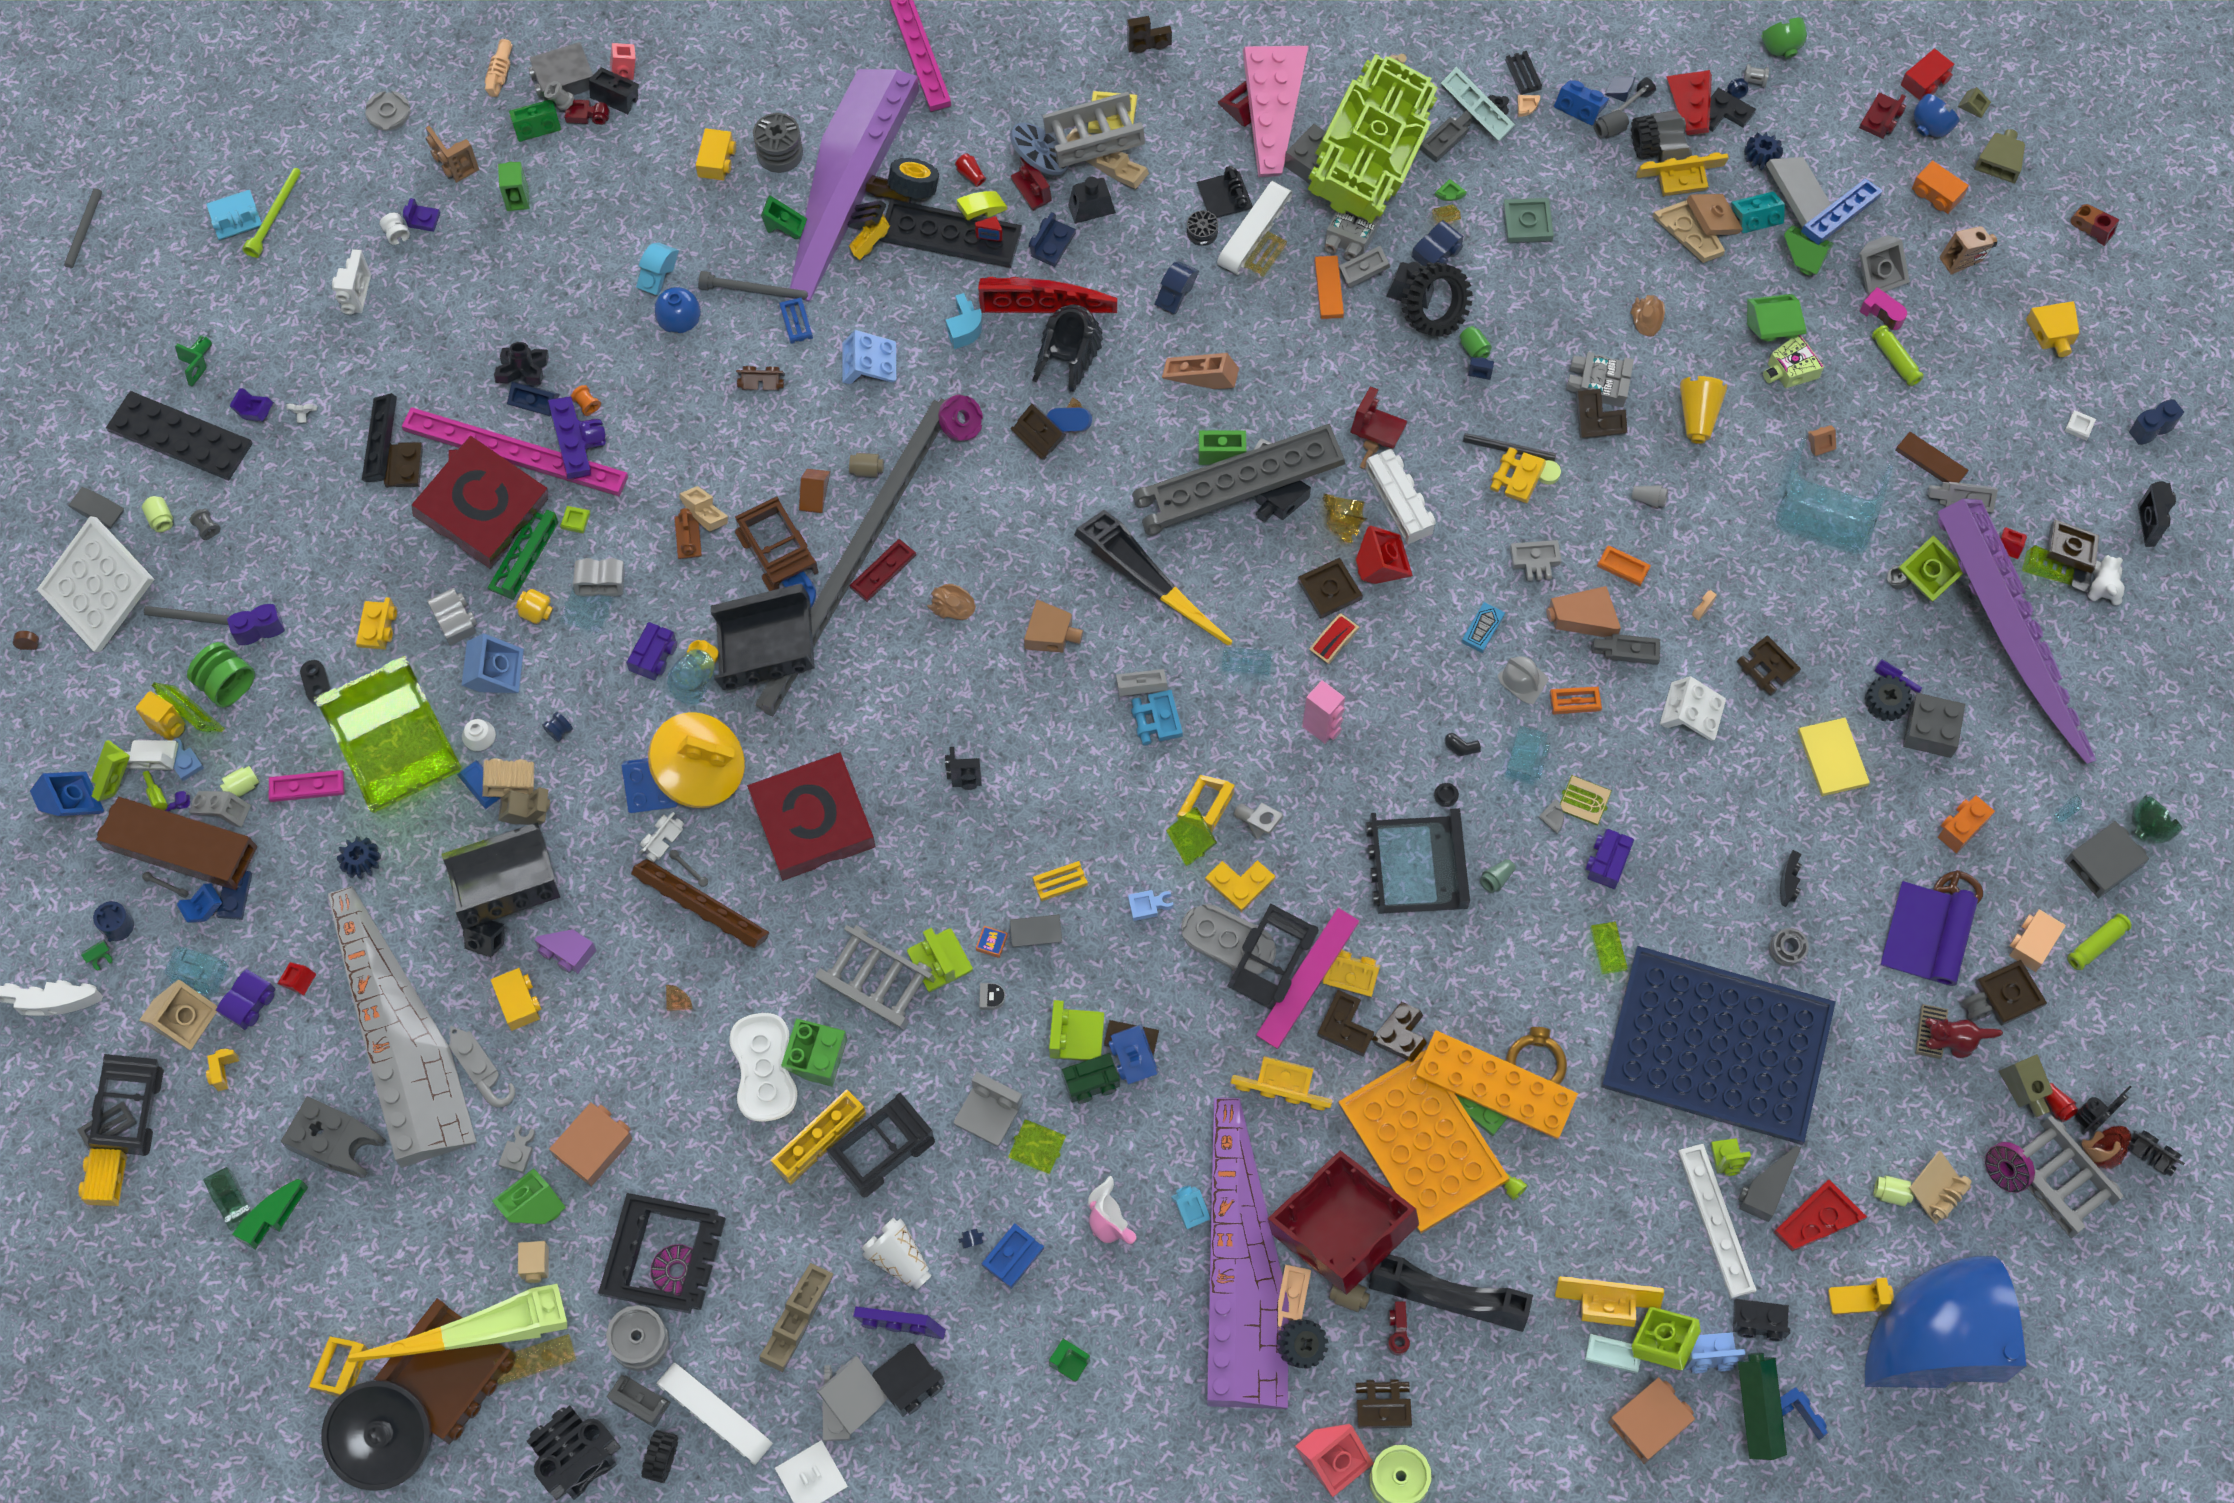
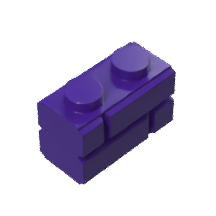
M648 622L626 662L629 671L653 681L656 680L658 674L662 675L667 666V657L669 654L673 655L677 648L674 632Z
M1606 829L1604 836L1598 835L1593 848L1598 850L1596 857L1590 856L1585 869L1590 871L1587 879L1616 889L1634 839L1611 829Z

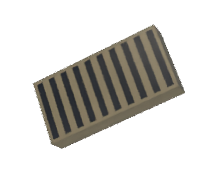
M1922 1004L1915 1054L1937 1059L1942 1058L1943 1048L1932 1050L1926 1046V1041L1931 1038L1930 1029L1925 1025V1020L1932 1018L1943 1021L1947 1019L1948 1009Z

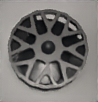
M1201 210L1189 216L1186 233L1190 242L1198 246H1207L1217 239L1218 219L1214 214Z

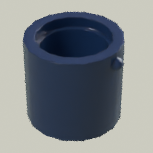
M114 901L104 902L94 912V924L104 937L108 939V942L124 940L132 933L134 920L120 903Z

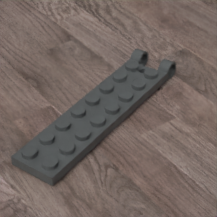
M1329 423L1147 487H1140L1132 493V497L1138 508L1148 507L1153 503V500L1157 501L1160 513L1150 514L1142 520L1146 534L1156 535L1163 530V527L1345 465V459Z

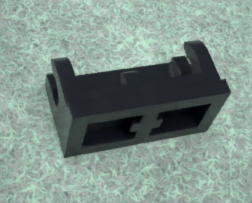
M602 67L589 79V94L593 100L605 103L607 106L627 115L631 111V102L636 103L638 101L639 84Z

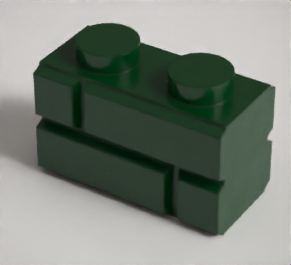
M1110 1053L1061 1069L1062 1078L1071 1103L1077 1101L1078 1104H1083L1092 1100L1094 1095L1100 1093L1103 1096L1110 1095L1117 1091L1116 1088L1120 1087V1078Z

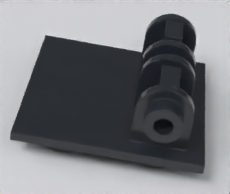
M1227 166L1224 175L1196 182L1206 210L1214 214L1216 218L1253 208L1240 171H1237L1233 166Z
M2131 1086L2108 1107L2099 1098H2090L2075 1114L2076 1120L2085 1128L2082 1134L2084 1135L2089 1129L2094 1133L2129 1098L2125 1093Z
M2145 1130L2142 1133L2134 1131L2138 1135L2137 1139L2135 1140L2131 1137L2126 1144L2130 1148L2129 1151L2140 1158L2150 1146L2142 1159L2143 1161H2146L2152 1151L2156 1150L2157 1153L2149 1163L2150 1166L2162 1154L2154 1168L2164 1175H2173L2177 1169L2173 1165L2176 1161L2182 1165L2185 1164L2179 1160L2182 1157L2180 1153L2167 1145L2163 1149L2157 1145L2159 1139Z

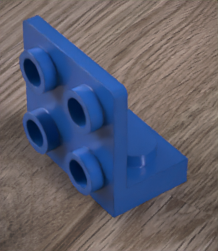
M648 758L627 760L622 763L629 813L677 807L678 803L665 795L655 783L650 772Z

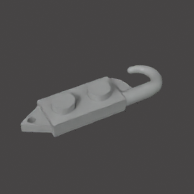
M450 1026V1044L448 1046L486 1102L497 1108L509 1105L515 1096L513 1084H508V1096L498 1099L491 1090L498 1081V1071L470 1031L465 1032Z

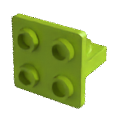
M931 927L923 931L924 941L907 949L912 963L918 965L921 962L932 969L931 974L936 978L934 983L925 978L922 981L928 992H932L973 971L972 965L951 928L935 935Z

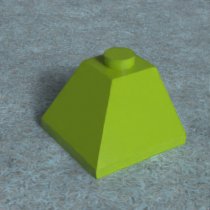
M1934 535L1898 567L1931 602L1937 599L1963 574L1958 563L1959 560Z

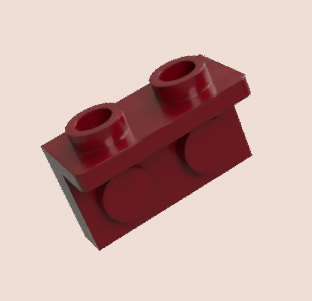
M1879 92L1859 128L1884 139L1887 132L1890 134L1893 132L1897 124L1895 118H1901L1907 106L1903 104L1906 96L1902 94L1900 99L1896 100Z
M1020 157L1021 167H1019L1018 172L1011 175V180L1031 210H1035L1052 201L1050 185L1038 169Z

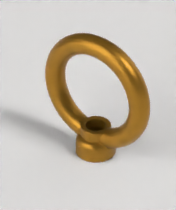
M1531 1027L1529 1035L1519 1038L1512 1044L1507 1053L1506 1061L1516 1065L1519 1052L1528 1045L1547 1047L1553 1052L1557 1061L1556 1072L1550 1081L1560 1085L1567 1071L1565 1053L1561 1046L1550 1038V1029Z

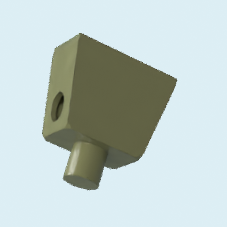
M2007 129L2004 135L1995 133L1981 153L1974 170L2015 184L2022 170L2025 143L2017 140L2018 133L2013 129Z
M2037 1054L1998 1071L2018 1107L2029 1104L2035 1118L2050 1112L2043 1097L2052 1094L2053 1090Z

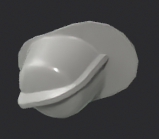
M1522 656L1510 658L1504 670L1498 674L1500 683L1518 699L1528 704L1535 703L1549 680L1531 659Z

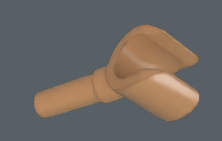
M1368 439L1364 442L1363 447L1368 451L1359 468L1365 469L1366 460L1378 451L1379 443Z

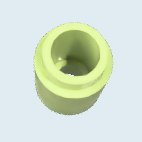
M156 496L147 498L142 505V510L150 527L156 532L169 530L173 526V517L165 500L162 497Z
M250 766L246 768L241 767L222 778L224 783L220 787L223 791L231 792L240 797L254 789V785L258 784L259 780Z
M1886 1175L1884 1178L1877 1177L1873 1195L1879 1198L1880 1201L1905 1207L1907 1202L1912 1203L1914 1197L1909 1189L1911 1186L1910 1181Z

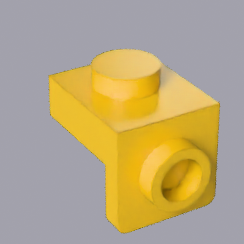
M220 1049L214 1054L207 1056L209 1070H206L209 1085H213L218 1091L228 1089L224 1065L239 1061V1056L234 1050Z

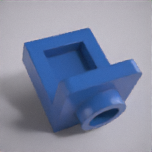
M212 883L203 884L191 899L179 900L177 906L186 922H205L220 907L222 901Z

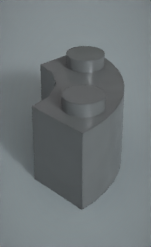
M1677 110L1650 114L1656 119L1658 131L1660 132V152L1656 156L1658 163L1671 158L1683 160L1692 156V150L1688 146L1684 135L1686 130L1685 118H1682Z

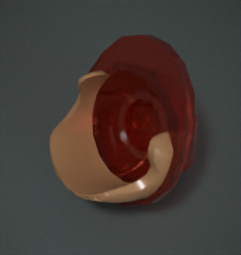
M2113 1126L2103 1132L2096 1131L2091 1140L2083 1139L2081 1145L2083 1151L2098 1168L2113 1169L2122 1164L2127 1155V1147L2132 1139L2131 1132L2127 1127Z

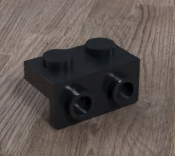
M949 747L950 755H945L947 780H952V787L973 790L977 786H982L980 758L956 759L955 747Z

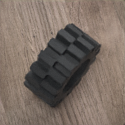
M1653 115L1633 118V122H1631V139H1633L1632 144L1638 158L1657 156L1660 152V132L1658 131L1656 119Z
M660 1430L654 1431L650 1444L647 1447V1453L644 1456L645 1460L641 1471L642 1478L665 1483L676 1455L678 1435Z

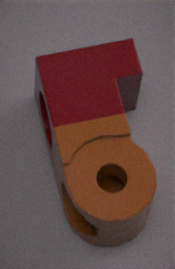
M2083 204L2071 217L2070 222L2079 230L2085 231L2097 238V242L2105 246L2116 233L2120 219L2091 205Z

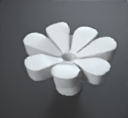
M286 404L287 409L297 413V423L306 422V413L317 410V406L313 404H305L304 406Z

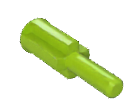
M144 771L142 775L148 787L146 794L151 806L165 811L168 805L161 788L154 784L150 772Z

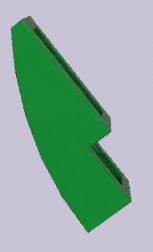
M296 1179L279 1188L260 1202L242 1220L232 1235L238 1241L256 1250L270 1228L280 1232L308 1189V1186L302 1180Z

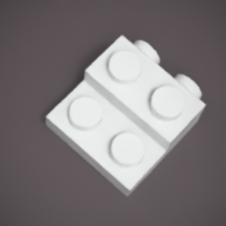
M352 249L351 257L346 261V269L338 268L337 276L332 281V289L336 292L335 298L338 300V303H341V311L349 315L362 313L370 282L371 272L362 250Z

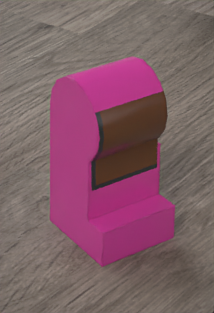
M1878 287L1866 298L1860 309V313L1866 317L1871 313L1882 320L1884 325L1888 326L1890 330L1900 329L1907 316L1906 308Z

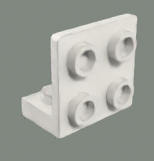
M1691 676L1671 682L1660 725L1671 728L1684 724L1706 739L1715 740L1726 699Z

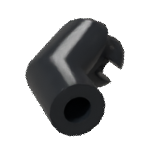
M1449 733L1445 737L1447 748L1457 756L1481 752L1478 740L1466 743L1455 733Z

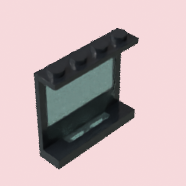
M1460 808L1450 809L1449 815L1444 817L1377 820L1376 813H1371L1370 821L1365 823L1366 837H1371L1372 845H1368V859L1373 860L1374 868H1370V881L1376 885V891H1372L1373 906H1378V914L1468 909L1470 894Z

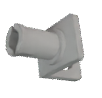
M1241 803L1234 812V816L1237 819L1248 823L1254 838L1257 840L1264 832L1270 834L1284 817L1281 812L1263 803L1256 810ZM1269 814L1274 816L1273 821L1271 820Z

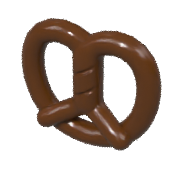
M1960 870L1943 875L1934 885L1933 890L1952 895L1955 892H1959L1960 889L1957 887L1959 879H1962L1973 886L1978 903L1983 897V888L1977 879ZM1951 880L1949 886H1944L1946 882Z

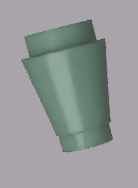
M1505 859L1484 871L1480 878L1482 887L1490 893L1500 891L1516 870L1515 864L1510 859Z

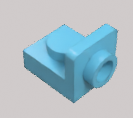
M1184 1186L1176 1190L1177 1194L1171 1196L1186 1229L1211 1219L1202 1194L1196 1187Z

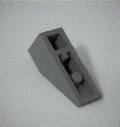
M1796 1145L1757 1176L1749 1187L1744 1185L1738 1200L1742 1201L1740 1210L1766 1222L1771 1220L1801 1147Z

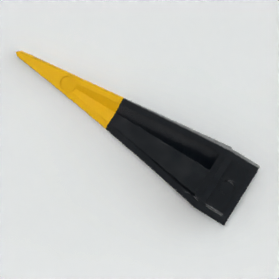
M1103 510L1076 529L1074 536L1091 547V553L1226 645L1232 644V640L1202 614L1166 577L1121 521L1106 510Z

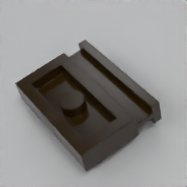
M1033 403L1020 416L1015 426L1010 428L1043 460L1047 458L1046 456L1066 436Z
M422 442L390 443L384 479L386 488L420 487Z

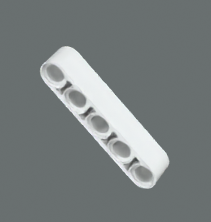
M1274 181L1270 182L1222 250L1217 265L1239 275L1240 272L1238 271L1240 268H1244L1251 258V252L1258 248L1262 242L1261 238L1263 235H1267L1274 225L1272 223L1274 219L1279 218L1285 209L1284 205L1286 202H1290L1293 191Z
M673 1363L656 1383L663 1391L666 1390L670 1394L669 1396L680 1405L688 1408L690 1413L703 1424L706 1423L720 1438L727 1440L730 1446L737 1452L750 1459L753 1465L757 1464L773 1444L766 1436L676 1363Z

